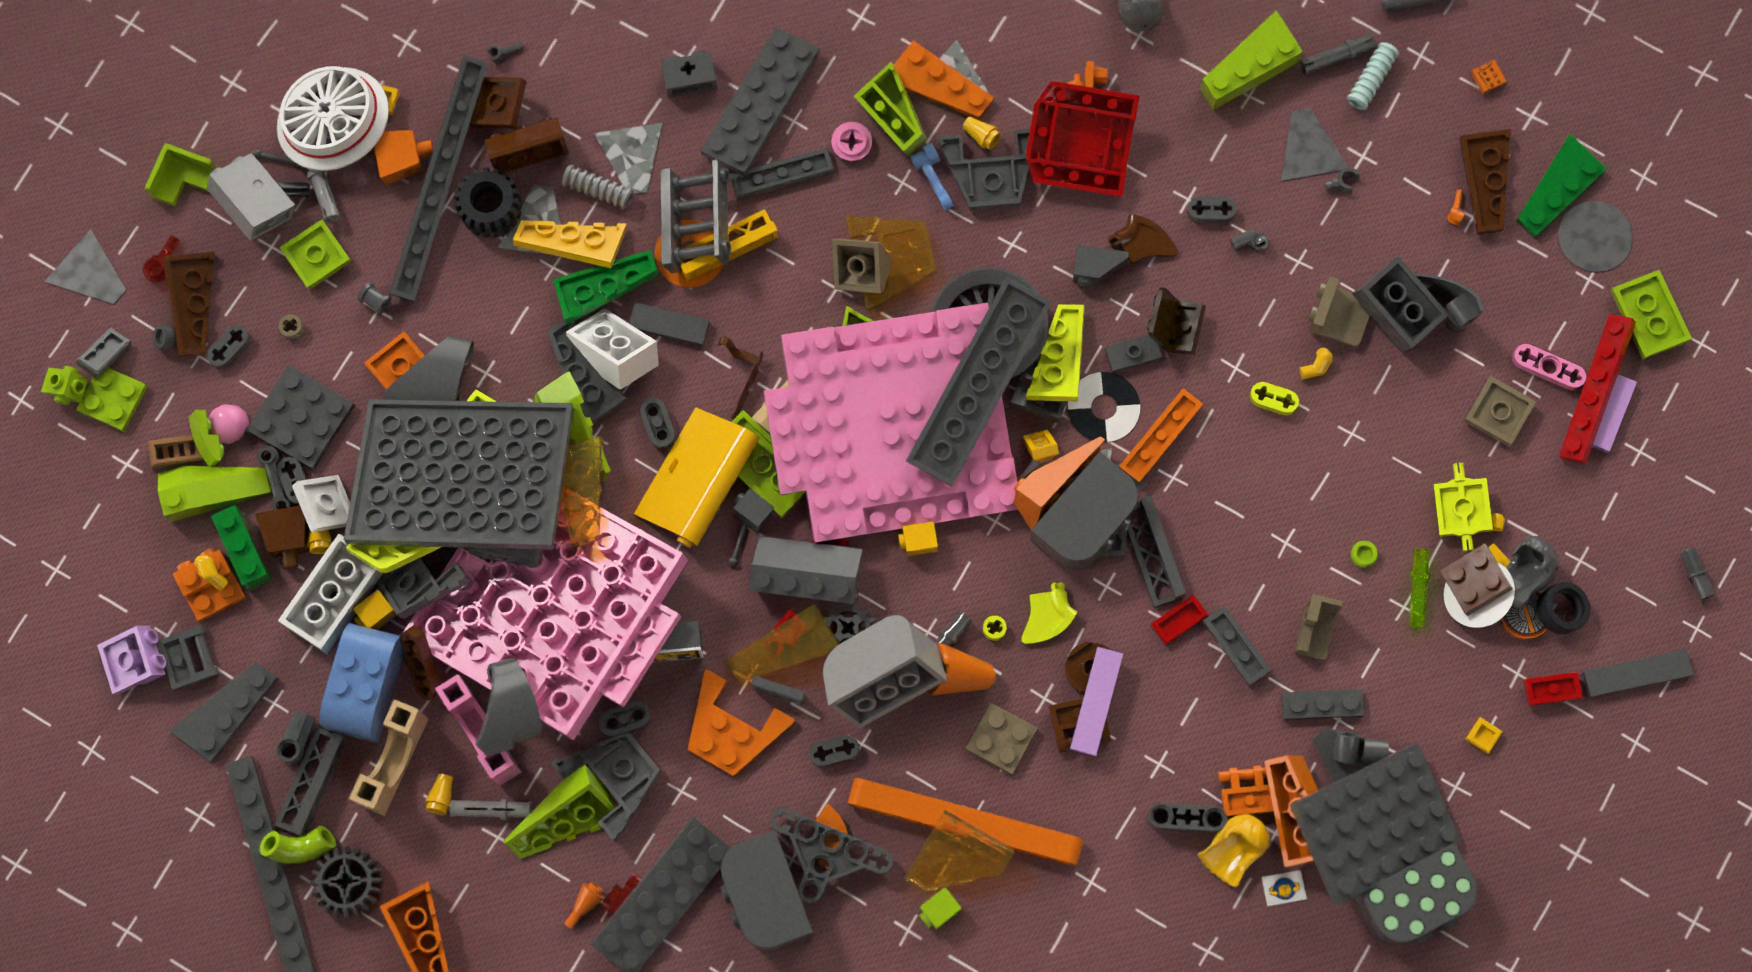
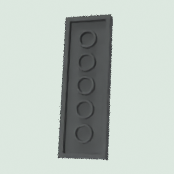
M775 27L701 149V154L711 160H718L723 166L746 176L820 53L819 47Z
M691 817L590 944L623 971L638 972L719 871L723 858L731 847L697 819Z

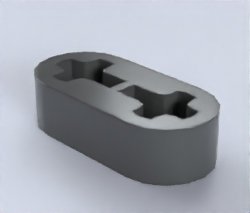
M1195 197L1188 204L1187 215L1190 220L1197 223H1227L1234 218L1237 208L1235 202L1227 197ZM1199 204L1201 209L1210 210H1204L1201 215H1197V211L1192 209H1195L1196 205ZM1222 205H1226V208L1231 210L1228 211L1227 215H1223L1222 211L1219 210Z
M234 325L228 328L207 352L208 361L212 366L217 369L227 368L250 344L251 338L248 331L241 325ZM235 333L238 335L242 334L243 340L241 342L237 340L234 342L235 339L232 336ZM217 352L223 353L225 357L223 361L220 359L216 360L215 354Z
M286 457L278 463V475L288 499L293 504L300 506L297 497L293 496L295 492L292 485L297 481L307 480L298 460ZM288 464L296 467L293 469L295 476L293 479H291L287 472L284 473L287 470Z
M849 735L818 742L811 747L810 759L817 767H827L850 761L858 755L859 744L854 737ZM845 741H848L849 745L855 746V748L851 749L850 755H846L845 751L836 753L835 750L842 748ZM819 748H823L824 752L833 750V754L825 756L826 761L821 762L819 758H814Z

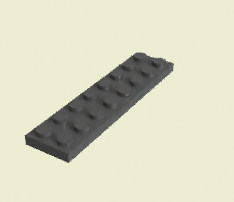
M1008 277L1004 279L905 462L951 487L953 486L1052 304L1051 301Z

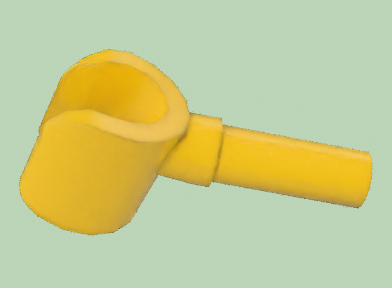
M1498 513L1491 514L1493 531L1502 532L1505 522L1504 516Z

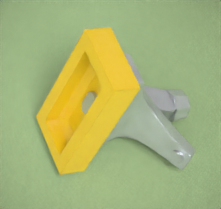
M1048 429L1023 436L1025 447L1032 456L1033 462L1017 478L1018 481L1021 478L1026 479L1033 471L1049 464L1059 454L1057 443Z

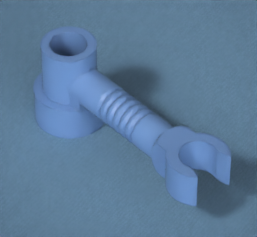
M930 143L922 147L923 150L911 156L910 159L916 170L922 168L945 211L953 207V204L932 165L941 160L933 144Z

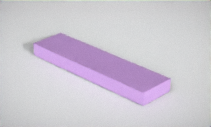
M1097 647L1070 750L1096 757L1123 657L1122 653Z

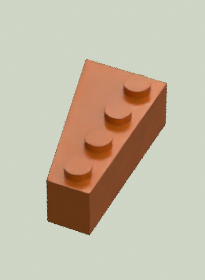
M429 881L379 906L412 972H449Z

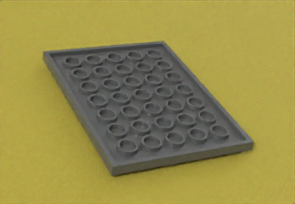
M369 399L344 534L345 543L355 545L554 550L574 412L573 404Z

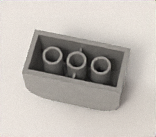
M899 615L886 617L839 644L828 655L823 667L828 705L859 729L946 681L938 645L906 618Z

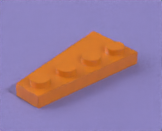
M914 40L894 64L907 92L922 95L927 100L949 106L950 109L969 117L971 116L974 119L979 120L994 102L993 96Z

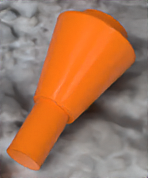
M594 882L589 884L583 883L573 907L574 910L564 924L573 929L582 916H585L605 899L602 895L604 890Z

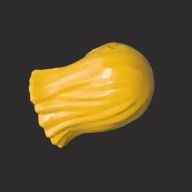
M1251 815L1235 816L1229 819L1224 828L1216 834L1211 845L1203 852L1198 853L1199 859L1212 874H1215L1223 882L1232 887H1238L1247 868L1267 850L1270 841L1268 830L1259 819Z

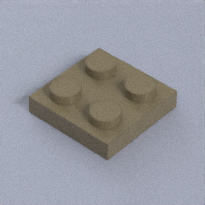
M1490 376L1464 422L1510 447L1536 401Z
M990 703L965 750L1013 775L1037 727Z

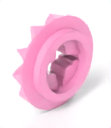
M847 122L840 125L834 131L831 140L832 148L840 159H845L849 162L862 160L866 154H869L872 146V137L864 125L857 122ZM851 133H854L855 141L859 142V144H855L852 151H850L849 144L844 142L849 141Z

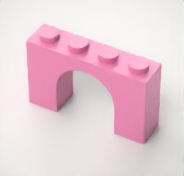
M458 674L435 688L449 712L457 719L479 754L477 757L487 774L499 787L522 773L509 750L486 756L475 745L482 730L486 713L468 684Z

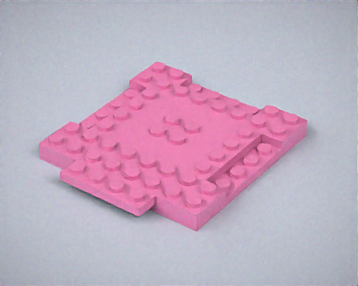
M988 303L781 335L789 387L764 390V398L780 495L806 491L814 543L903 529V526L932 521L940 523L1018 510L1014 504L1016 493L1014 488L1017 484L1014 458L1011 454L1002 396L952 487L905 462L988 311Z
M563 487L554 550L543 549L538 567H528L480 558L468 552L469 547H458L441 575L454 563H457L463 568L471 582L417 611L404 631L411 626L419 627L426 635L432 657L451 666L491 690L492 684L487 675L488 665L508 658L516 659L533 691L540 721L574 740L602 695L622 707L626 705L677 625L681 616L661 603L688 562V559L678 550Z

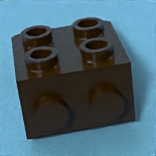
M1160 287L1153 299L1154 310L1152 318L1149 319L1147 324L1149 336L1166 352L1195 355L1206 306L1198 302L1179 301L1166 288Z

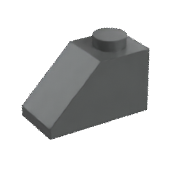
M1078 245L1072 281L1077 282L1078 285L1083 287L1100 284L1127 264L1129 252Z

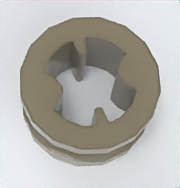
M289 314L281 318L279 330L285 338L295 340L303 334L304 325L297 316ZM297 322L295 324L297 328L295 331L289 330L286 332L288 330L286 327L288 323L294 324Z

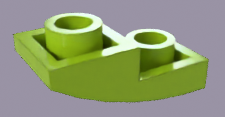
M195 410L189 416L194 442L207 465L215 466L223 457V444L219 443V435H208L211 430V422L206 416V410Z

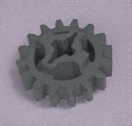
M836 603V611L830 608L827 610L830 617H822L821 620L826 626L819 627L821 633H826L821 638L822 643L829 642L827 646L828 652L854 635H857L863 623L866 629L875 623V618H867L870 613L869 609L863 612L860 611V603L855 608L851 607L849 603H846V607L843 608L840 603ZM854 614L853 617H843L842 615ZM832 623L837 627V632L833 638L830 633ZM842 624L848 628L853 626L854 635L850 633L844 635Z

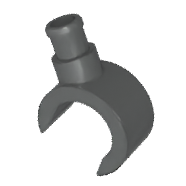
M1352 167L1344 168L1339 172L1337 178L1324 183L1325 189H1339L1344 193H1351L1353 188L1344 184L1342 177L1350 175L1353 178L1359 179L1360 173Z

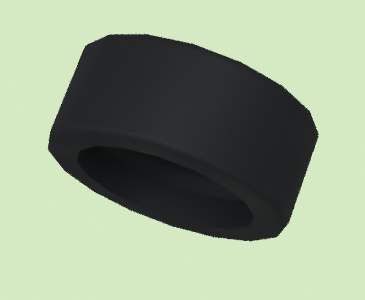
M1561 582L1546 588L1539 595L1537 601V614L1541 623L1547 630L1555 634L1565 635L1582 628L1588 622L1591 613L1590 602L1585 592L1579 586L1570 582ZM1558 593L1566 596L1573 605L1574 618L1570 623L1560 620L1555 614L1553 598Z

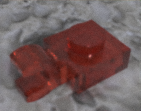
M633 873L623 888L616 884L600 906L613 915L642 879Z

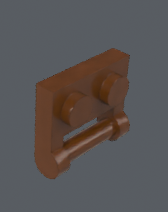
M1083 698L1049 705L1059 753L1067 752V749L1071 747L1073 737L1065 738L1063 731L1076 728ZM1107 718L1100 742L1102 741L1103 744L1111 742Z

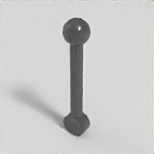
M260 149L253 151L256 159L263 157L302 167L290 158L263 153Z
M743 522L733 555L728 560V564L731 567H735L738 564L737 556L747 529V525Z

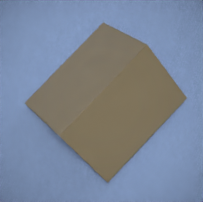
M832 239L834 289L882 293L893 262L882 243Z

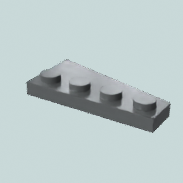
M255 662L169 731L213 763L279 678Z

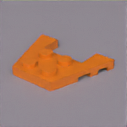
M706 669L700 689L688 751L735 777L766 747L790 728L796 720L774 708L761 731L753 728L714 705L727 680Z

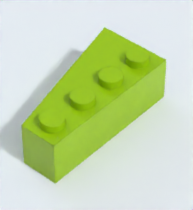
M1277 10L1203 78L1200 91L1212 110L1299 63L1303 51Z

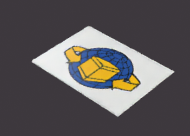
M1301 870L1262 877L1267 906L1307 899Z

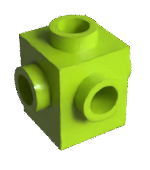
M64 366L63 369L48 368L41 392L54 398L53 401L59 404L81 403L88 378L80 375L79 370L73 367Z

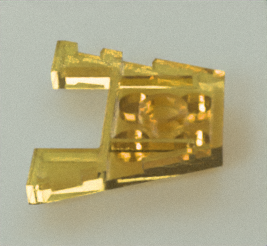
M851 214L845 215L850 240L876 234L878 242L882 243L893 260L883 292H862L867 311L873 310L936 273L937 269L925 221L895 218L889 220L878 219L873 216L856 217Z

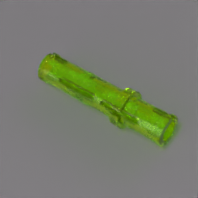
M1417 548L1413 549L1412 572L1409 573V578L1412 579L1408 627L1413 629H1419V627L1420 629L1426 628L1428 580L1431 579V574L1428 573L1430 550L1419 548V550Z

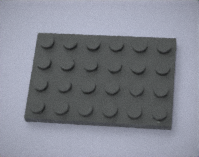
M1418 743L1411 744L1289 804L1333 906L1363 893L1380 881L1449 845L1461 842Z

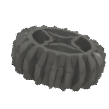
M344 846L343 854H341L339 848H334L333 853L335 857L332 858L329 853H325L324 858L327 862L317 861L316 863L321 867L320 872L312 871V875L318 877V881L313 880L310 882L311 886L318 887L317 890L312 892V896H322L316 904L320 907L326 904L324 912L327 914L334 909L333 916L339 918L343 911L344 918L350 919L351 910L356 917H360V907L364 911L369 912L370 907L367 905V902L370 901L373 904H377L378 900L372 896L374 893L382 894V890L376 888V884H383L384 879L375 877L382 873V869H372L378 861L375 858L367 861L370 857V853L367 851L363 852L360 856L361 849L359 847H355L352 854L349 846ZM351 861L359 862L365 869L367 877L355 876L353 867H351ZM343 862V865L340 866L339 874L328 879L331 870ZM349 875L348 878L356 882L348 884L347 889L345 890L346 887L338 883L346 881L347 876ZM367 886L363 895L351 903V899H354V892L360 887ZM327 887L340 890L343 904L336 903L330 897Z

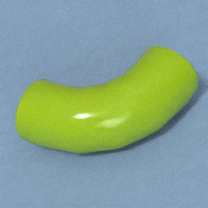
M318 826L308 834L298 837H287L272 831L263 838L260 844V853L271 860L283 864H300L315 860L330 852L336 847V840L332 833L324 826Z

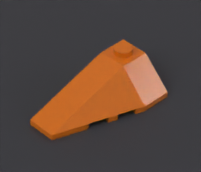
M1100 436L1033 471L1026 479L1021 478L1014 488V491H1016L1014 504L1031 530L1074 482L1076 476L1081 474L1099 452L1102 453L1104 438Z

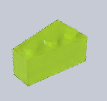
M890 62L854 97L909 157L927 138L897 68Z

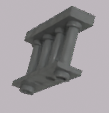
M713 160V173L681 178L670 168L661 170L662 265L671 273L681 272V263L684 259L714 255L724 265L729 264L731 244L728 240L727 183L730 182V173L718 160ZM713 183L712 197L680 201V192L683 188ZM713 207L714 220L681 225V215L683 212ZM714 231V244L681 249V239L683 236Z

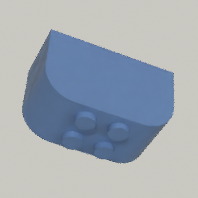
M350 623L346 626L339 641L321 704L319 721L324 729L329 732L379 744L384 728L383 723L388 714L404 658L399 635Z

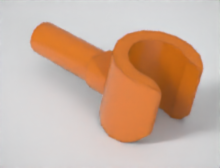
M1457 190L1453 207L1447 216V221L1456 226L1460 224L1465 215L1464 212L1458 210L1462 199V190Z

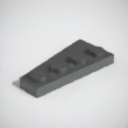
M565 320L548 330L547 333L563 374L570 372L582 395L584 403L580 404L584 417H590L592 424H594L625 403L627 399L619 388L602 378L571 342L566 332L575 326L573 323L566 325Z

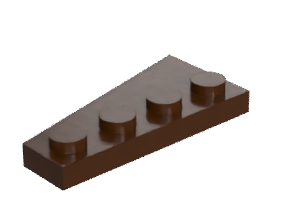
M1511 129L1461 135L1459 138L1477 235L1502 232L1504 229Z
M215 251L163 256V267L178 358L205 354Z

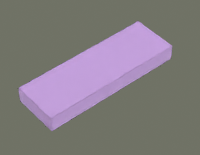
M1618 374L1593 443V448L1605 453L1610 452L1635 389L1636 381Z

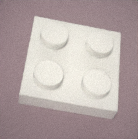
M339 475L297 481L292 485L311 533L346 527L350 501Z

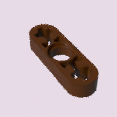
M411 626L400 635V642L417 693L423 699L430 700L438 694L435 688L440 686L441 682L425 633L419 627ZM418 659L423 663L424 667L420 665Z

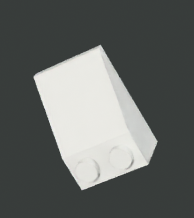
M605 308L566 332L567 337L602 378L620 390L659 366L657 341Z

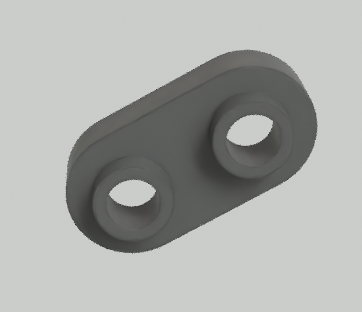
M648 398L642 403L640 414L650 442L656 448H668L675 440V432L667 409L660 399ZM652 409L659 411L656 416H650L649 412ZM663 432L667 434L666 439H658V435Z
M634 701L626 704L624 707L619 706L605 711L599 718V728L608 737H614L627 731L632 732L649 724L651 711L644 702ZM637 711L643 713V717L640 720L633 718L634 713ZM611 720L618 722L617 727L614 729L608 727V723Z

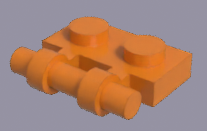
M1256 765L1252 766V769L1238 770L1236 767L1229 768L1228 771L1218 772L1219 782L1230 781L1231 789H1221L1220 791L1222 808L1227 817L1274 812L1269 785H1264L1263 778H1267L1265 767ZM1239 780H1254L1255 786L1240 788Z

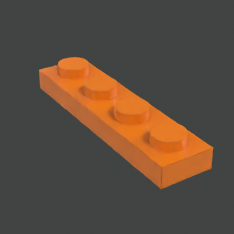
M1183 388L1119 465V468L1139 485L1203 407V403Z

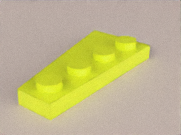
M1058 304L1038 366L1035 368L1032 376V383L1027 390L1026 400L1078 401L1084 305Z

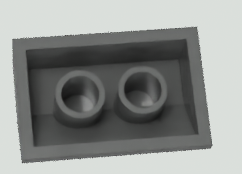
M1399 256L1374 273L1352 293L1401 352L1412 349L1449 315Z

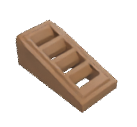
M192 435L150 440L147 444L151 470L202 461L204 459L199 453L195 442L196 455H190L189 443L194 442ZM180 444H183L185 454L180 457L178 448ZM172 446L174 458H169L167 447ZM162 448L163 459L158 460L157 449Z

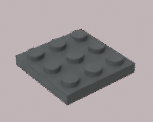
M288 365L246 430L314 470L355 404Z

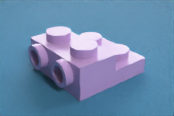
M135 626L97 645L112 694H121L139 684H147L166 675L164 671L166 660L158 652L156 645L159 640L158 634L154 629H151V626Z

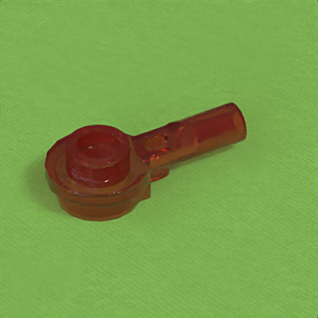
M170 235L158 256L153 255L144 263L143 274L148 281L155 283L165 279L162 259L163 256H170L180 241L177 237Z

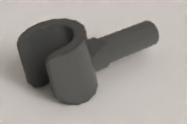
M522 42L502 49L497 45H492L488 47L487 52L489 54L498 52L496 57L490 59L494 63H501L505 55L524 47Z

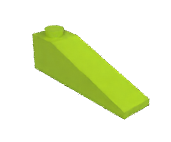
M567 372L538 391L532 402L573 404L574 412L568 450L600 482H603L607 479L611 470L600 442L597 439L593 440L591 418L584 417L580 404L584 403L582 395L570 372Z
M180 466L158 473V495L163 515L170 522L272 493L265 468Z

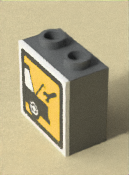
M699 621L678 622L653 662L704 658L702 629Z

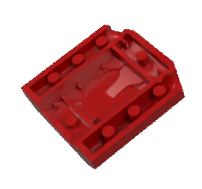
M1050 81L1034 103L1025 156L1033 182L1122 197L1140 95Z

